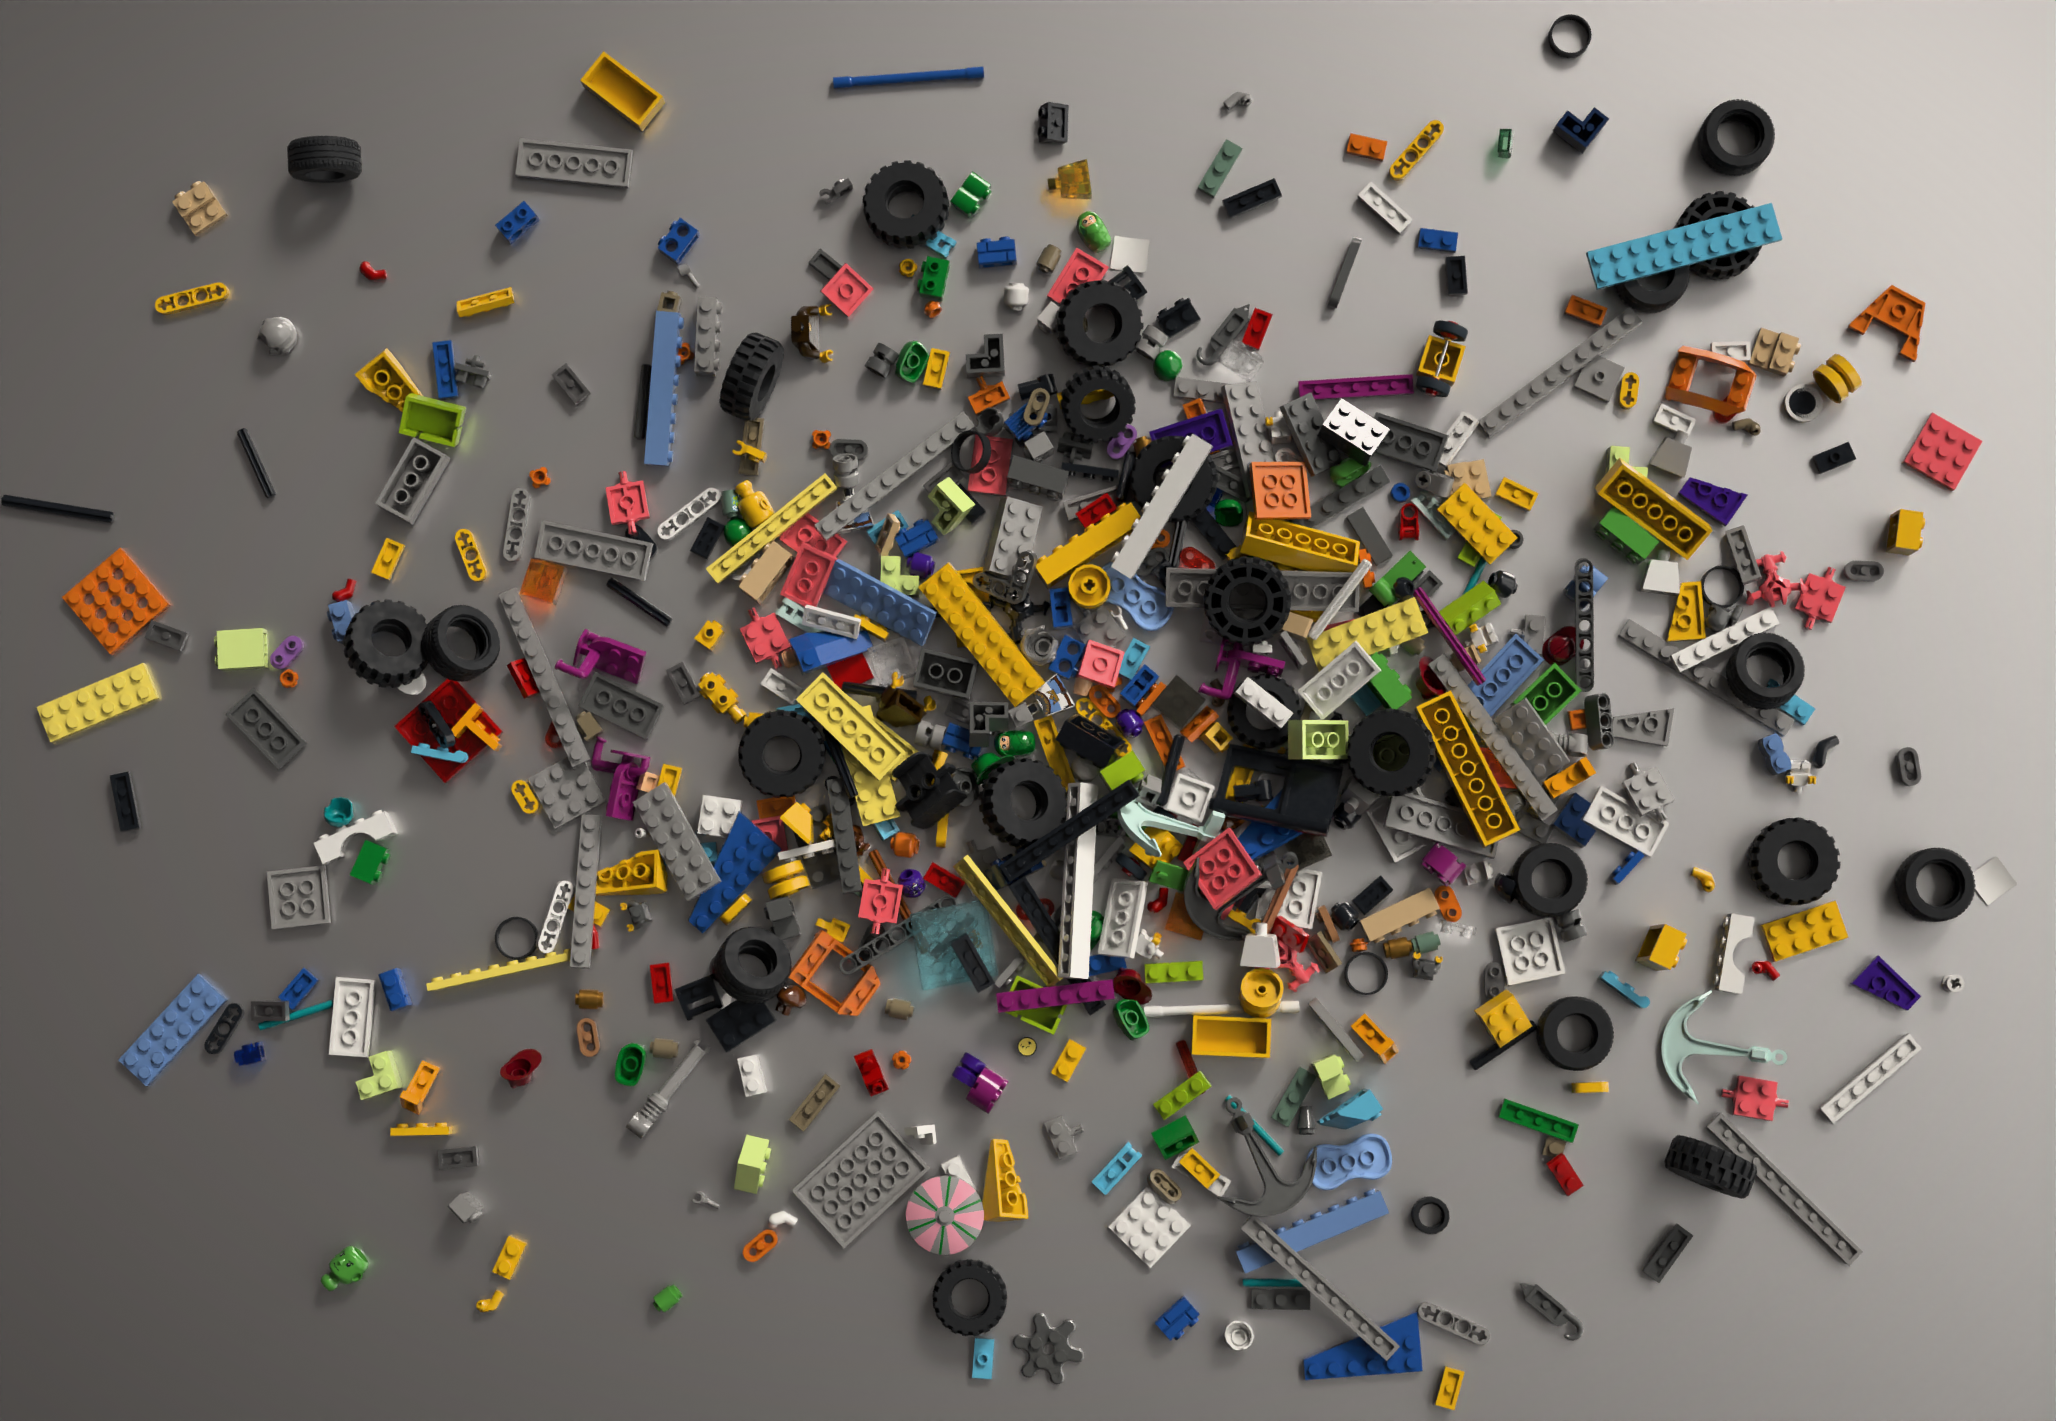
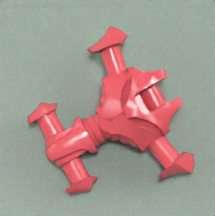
M1780 551L1779 555L1766 554L1761 559H1756L1758 567L1763 566V573L1766 574L1767 578L1758 587V591L1753 593L1749 590L1746 591V603L1748 605H1753L1754 600L1762 597L1772 608L1775 607L1774 601L1782 600V604L1785 605L1791 591L1800 590L1801 594L1807 592L1808 587L1803 583L1802 578L1800 583H1790V580L1783 579L1777 575L1778 568L1775 563H1785L1787 558L1783 551Z
M1277 938L1280 956V966L1278 968H1289L1291 975L1295 976L1296 979L1288 983V989L1297 992L1296 988L1301 984L1307 983L1311 978L1310 976L1316 971L1319 973L1320 969L1317 963L1311 962V966L1305 970L1302 964L1296 962L1298 952Z

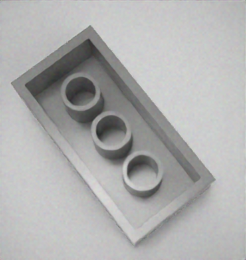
M413 437L375 504L413 525L451 459Z
M1008 496L1000 498L983 572L1011 580L1020 553L1027 550L1032 551L1042 506ZM1029 555L1024 557L1027 560L1026 564L1029 563ZM1019 572V581H1025L1026 575L1023 572Z

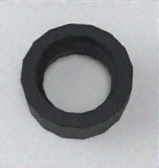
M1435 1197L1419 1199L1411 1211L1415 1227L1426 1234H1437L1443 1231L1450 1219L1446 1204ZM1426 1204L1437 1205L1442 1212L1441 1221L1434 1227L1423 1225L1419 1219L1420 1209Z

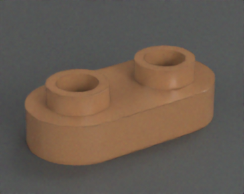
M1325 905L1318 907V912L1315 915L1319 924L1323 923L1326 929L1323 931L1327 941L1331 940L1332 943L1340 941Z
M584 1018L577 1024L580 1051L587 1057H593L600 1051L597 1025L594 1020ZM586 1024H589L591 1027L588 1032L584 1030ZM590 1043L594 1045V1049L592 1051L588 1050L587 1048L588 1044Z

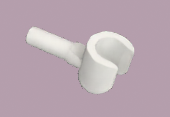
M1117 606L1120 611L1119 615H1114L1112 610H1110L1112 617L1117 618L1123 630L1127 631L1128 627L1121 615L1122 609Z

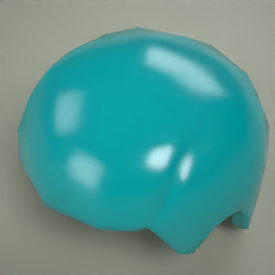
M343 797L331 799L330 805L324 808L325 821L334 827H343L349 824L353 819L352 802Z

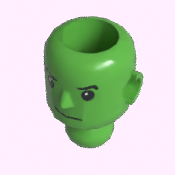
M347 1246L330 1261L329 1268L331 1272L324 1274L320 1281L328 1291H333L340 1282L348 1285L359 1281L367 1270L369 1263L359 1249L355 1246Z

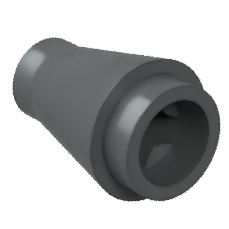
M1301 1106L1297 1130H1299L1300 1135L1315 1134L1316 1125L1312 1106Z

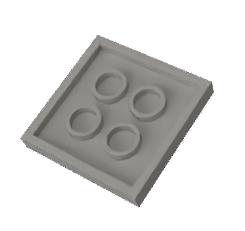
M568 757L528 778L555 829L607 802L587 764L584 763L573 768Z
M325 865L267 872L271 928L273 930L331 923Z

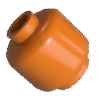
M898 832L895 838L892 837L890 848L893 849L895 856L912 858L915 854H918L920 840L917 839L915 834Z

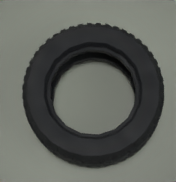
M1743 99L1728 100L1715 107L1704 120L1698 136L1699 150L1706 163L1717 172L1729 176L1745 175L1758 168L1770 154L1775 140V128L1773 127L1772 119L1767 115L1768 113L1756 103L1749 102L1748 100L1744 101ZM1728 120H1739L1746 123L1755 135L1754 150L1751 153L1739 156L1727 153L1718 141L1717 130L1719 125Z
M454 605L439 613L427 624L422 638L424 654L431 667L444 678L457 682L470 681L480 676L495 663L500 651V640L493 622L480 610L466 605ZM448 627H459L472 637L476 647L474 660H464L456 656L450 649L446 635Z
M1773 633L1751 635L1736 647L1727 662L1726 678L1728 685L1736 698L1747 706L1750 705L1752 708H1759L1761 710L1781 707V705L1787 703L1802 685L1805 675L1803 658L1800 656L1801 654L1798 652V649L1795 648V645L1784 637H1780V635ZM1755 655H1765L1777 661L1783 671V684L1778 687L1767 688L1754 682L1747 671V659Z
M1928 848L1917 851L1905 859L1896 875L1895 890L1897 891L1896 894L1900 904L1909 914L1922 921L1941 922L1954 919L1968 908L1974 897L1976 885L1973 870H1971L1968 862L1961 855L1952 850L1950 851V849ZM1928 864H1938L1945 867L1954 881L1952 896L1944 905L1932 906L1926 903L1917 891L1916 879L1919 872Z

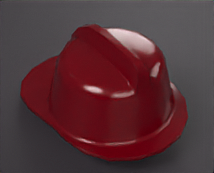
M1563 627L1544 642L1542 656L1548 664L1556 663L1558 666H1562L1575 657V627ZM1584 639L1579 643L1581 649L1584 646Z
M1428 656L1422 657L1419 661L1420 674L1415 683L1424 700L1446 693V689L1428 666L1429 663L1434 661Z
M1119 968L1116 977L1113 979L1114 992L1124 999L1137 1000L1140 1005L1149 1003L1153 994L1151 989L1142 982L1140 974L1133 969Z
M525 1049L518 1052L501 1068V1077L506 1079L513 1089L528 1084L532 1079L533 1071L541 1063L542 1057L540 1052L534 1049Z

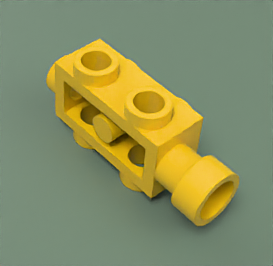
M706 673L700 678V683L698 684L701 688L699 690L700 694L706 700L708 698L711 699L713 702L711 706L718 714L720 712L724 715L728 713L731 716L730 719L735 724L741 722L747 714L737 706L739 703L736 699L739 697L732 688L728 690L724 686L726 681L720 674ZM710 682L714 683V687L712 689L708 688V684ZM723 696L727 698L725 703L720 701Z

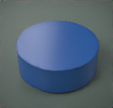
M1404 483L1395 484L1390 492L1391 498L1398 503L1405 502L1410 496L1409 487Z

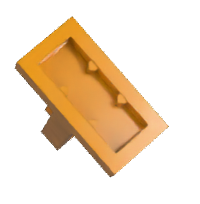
M474 703L451 731L456 738H459L469 728L494 751L498 752L502 747L498 743L500 739L493 733L489 735L484 730L486 726L479 720L474 722L484 710L480 705Z
M1584 757L1542 783L1551 798L1554 799L1588 779L1596 771L1587 757Z
M1365 1013L1351 1025V1028L1377 1054L1384 1064L1399 1052L1395 1043Z
M422 1060L407 1090H403L400 1095L402 1108L420 1115L423 1109L422 1104L439 1074L440 1068Z

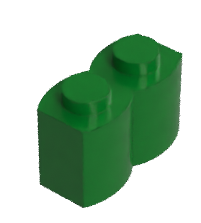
M972 171L955 193L950 203L968 217L972 214L976 215L981 207L979 205L983 199L987 200L992 193L990 190L992 188L991 184Z

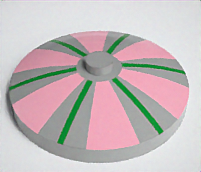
M936 1176L924 1181L912 1193L906 1209V1223L913 1239L925 1250L939 1255L955 1254L968 1248L979 1236L984 1221V1209L979 1194L969 1183L954 1176Z

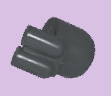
M1712 604L1709 607V614L1705 619L1706 627L1713 632H1719L1724 630L1728 623L1730 626L1736 624L1743 611V607L1736 605L1735 608L1728 612Z
M1511 791L1504 796L1515 818L1516 813L1525 808L1526 800L1518 791Z

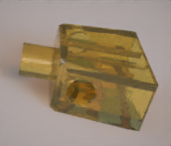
M1087 159L1058 168L1057 178L1047 179L1048 189H1060L1061 198H1092Z

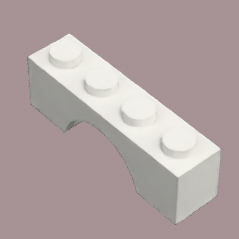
M382 810L376 811L371 814V818L366 820L364 818L358 819L353 822V826L348 828L343 826L336 829V833L333 835L325 834L318 837V841L314 843V846L322 864L328 865L344 858L345 847L348 841L358 834H368L376 841H382L397 834L389 813L382 812Z
M1730 913L1724 918L1723 928H1725V933L1720 939L1722 951L1721 955H1718L1716 966L1719 967L1718 974H1715L1713 979L1715 990L1742 994L1745 975L1736 968L1733 962V951L1738 942L1752 937L1755 917Z

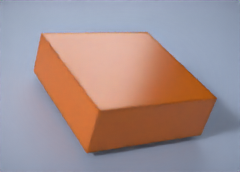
M1585 709L1567 712L1570 731L1586 729Z

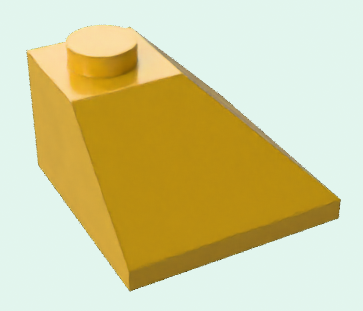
M796 802L780 819L807 844L812 845L814 844L813 816L809 813L811 809L804 802L801 805Z

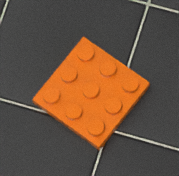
M1251 462L1249 464L1255 520L1311 518L1307 470L1304 462Z

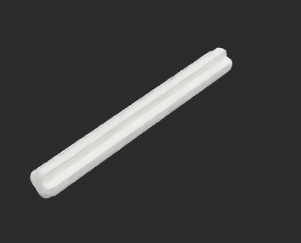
M1366 559L1362 560L1308 633L1309 637L1317 640L1371 568V562Z

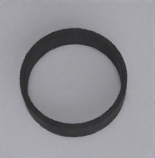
M1573 14L1561 16L1553 23L1549 31L1548 41L1550 47L1557 55L1564 58L1580 56L1590 44L1591 28L1586 20L1580 16ZM1564 20L1579 22L1587 32L1588 40L1586 46L1574 53L1560 50L1552 38L1554 26Z
M973 430L960 433L954 440L951 448V459L954 466L958 470L970 474L983 470L991 457L989 439L984 434ZM977 434L983 445L982 456L973 468L966 470L960 462V449L963 442L969 436Z
M1715 566L1708 570L1701 579L1702 598L1710 606L1714 604L1721 608H1727L1738 602L1743 595L1744 585L1740 573L1730 566ZM1725 569L1736 576L1740 590L1738 597L1733 603L1719 605L1707 597L1704 590V582L1706 576L1711 571Z
M508 918L496 930V947L507 958L516 960L527 958L536 950L538 930L526 918ZM515 919L526 921L533 928L535 934V942L532 949L521 957L507 955L499 944V934L502 927L507 922Z
M1363 952L1356 954L1347 962L1344 976L1347 985L1354 992L1361 995H1371L1379 992L1385 986L1388 979V969L1381 957L1374 953ZM1360 955L1374 956L1384 967L1385 977L1382 985L1370 993L1356 990L1348 979V967L1353 959Z

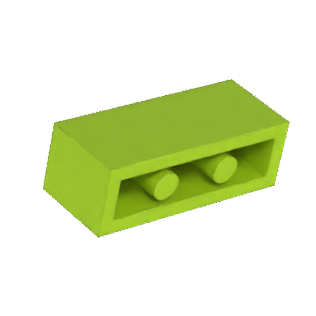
M1483 580L1440 610L1439 613L1456 636L1501 605V602L1495 590Z

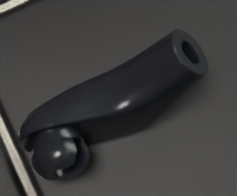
M1836 735L1826 738L1817 744L1812 759L1815 768H1822L1826 762L1827 752L1839 744V739Z

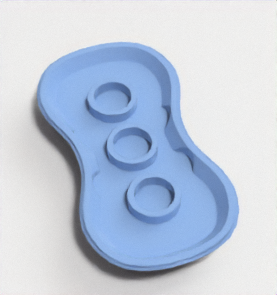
M1111 561L1105 564L1102 569L1107 573L1111 586L1108 599L1105 602L1125 609L1134 622L1144 630L1155 631L1163 627L1170 619L1174 607H1166V591L1148 585L1137 574L1132 579L1112 568L1113 562Z
M1366 1134L1347 1145L1322 1144L1316 1146L1317 1165L1312 1184L1318 1189L1332 1190L1344 1182L1355 1178L1370 1180L1382 1178L1390 1171L1392 1166V1154L1387 1141L1380 1135ZM1312 1149L1311 1151H1309V1153H1308V1155H1307V1158H1306V1161H1307V1159L1309 1158L1310 1154L1312 1153L1313 1149Z

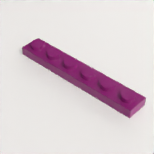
M1413 374L1298 381L1299 397L1310 392L1315 400L1414 394Z
M1113 979L996 993L998 1013L1115 999Z

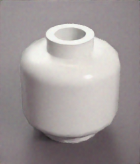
M1009 283V286L1004 288V304L1010 306V310H1022V306L1028 304L1029 289L1024 286V283Z

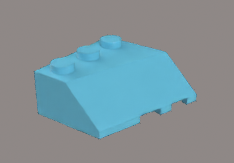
M1364 1088L1319 1119L1317 1123L1323 1126L1346 1130L1367 1120L1373 1121L1382 1115L1380 1111L1383 1108L1371 1090Z

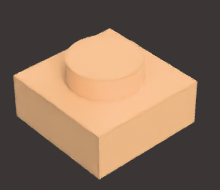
M645 772V774L639 777L636 789L647 793L658 786L660 776Z

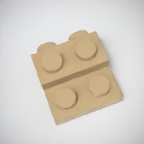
M200 181L193 183L190 186L191 190L186 193L184 191L179 192L175 195V200L172 201L195 236L228 216L210 187L204 181L202 183Z
M1760 328L1748 365L1784 377L1788 372L1791 373L1794 368L1795 362L1792 359L1794 354L1797 355L1800 350L1799 338L1783 332L1779 334Z
M1484 459L1447 465L1444 475L1454 478L1450 495L1463 483H1466L1480 499L1492 496Z

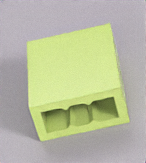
M266 629L217 631V636L214 637V645L217 647L215 665L218 666L219 670L269 668Z

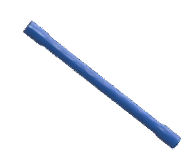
M982 66L954 70L833 77L834 89L893 83L962 78L976 79L984 78V68Z

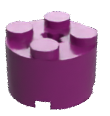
M1437 842L1424 856L1421 864L1429 874L1433 875L1435 873L1439 878L1438 880L1446 887L1449 884L1452 885L1466 868L1463 862L1460 864L1457 861L1458 857L1444 846H1439Z
M985 1067L969 1091L966 1100L989 1114L994 1106L993 1103L998 1101L1009 1081Z

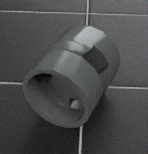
M878 343L873 351L874 356L869 357L865 367L874 374L886 378L891 371L890 365L895 364L899 354L888 346Z
M1579 909L1555 916L1558 927L1562 928L1560 934L1563 942L1587 935L1584 924L1580 923L1582 917Z

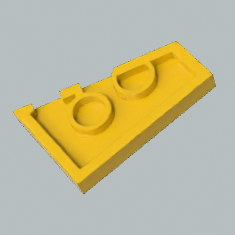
M1701 581L1680 583V592L1677 595L1666 642L1705 639Z

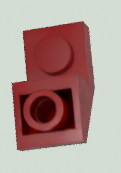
M870 1049L855 1055V1061L870 1096L872 1097L889 1090L873 1050Z

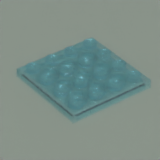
M979 900L910 914L923 991L970 981L949 943L964 933L968 934L991 977L998 975L989 913Z

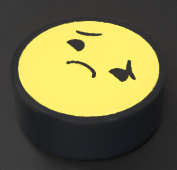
M1024 1037L1018 1042L1017 1048L1021 1055L1031 1056L1036 1052L1037 1044L1033 1038Z

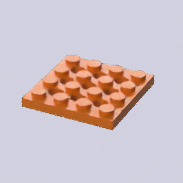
M122 548L115 551L62 596L63 600L111 655L150 624L151 620L157 618L171 606ZM121 569L123 577L116 580L114 574L117 570ZM103 582H107L109 585L106 592L100 591V585ZM129 584H134L136 587L132 594H128L126 591ZM92 594L94 601L92 604L87 605L85 598L87 595ZM115 596H119L121 599V603L118 606L112 605V599ZM142 598H146L148 601L145 608H140L138 604ZM100 609L106 610V616L103 619L97 617V612ZM131 610L133 617L131 620L126 621L124 613ZM112 623L118 624V630L115 633L109 631Z

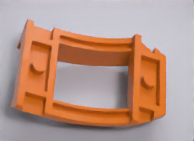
M1682 346L1678 350L1679 355L1669 386L1666 387V400L1700 407L1726 417L1734 413L1738 414L1746 411L1757 375L1745 362L1715 352ZM1699 359L1736 370L1727 402L1689 392Z
M821 930L814 935L813 941L794 967L791 968L789 978L839 1015L858 1016L881 985L872 965L868 964L861 968L864 973L842 1003L810 981L832 949L843 957L853 952Z

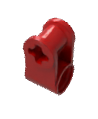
M1405 504L1399 511V541L1403 539L1419 540L1418 509L1414 504ZM1405 508H1410L1413 511L1411 518L1404 515Z

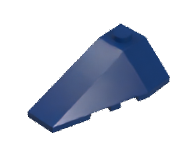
M859 631L857 639L831 632L805 633L789 639L802 676L874 649L867 631Z

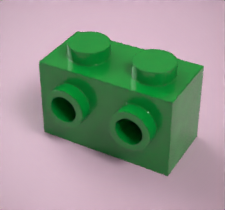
M927 256V260L922 262L921 272H923L922 280L919 279L917 285L920 297L943 301L950 268L949 260Z
M365 840L350 876L375 885L376 882L378 883L383 874L381 872L383 865H386L391 857V854H389L390 849Z
M1186 1115L1151 1133L1165 1160L1199 1143Z

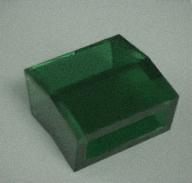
M1500 129L1498 157H1511L1514 135L1512 129ZM1504 137H1508L1507 150H1502Z

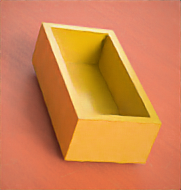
M604 51L580 80L585 89L640 131L646 128L665 104L662 95Z
M1667 924L1650 926L1635 961L1655 971L1675 968L1679 957H1677L1680 949L1683 950L1687 943V939H1685L1687 934Z
M1192 1015V1055L1270 1058L1271 1019Z

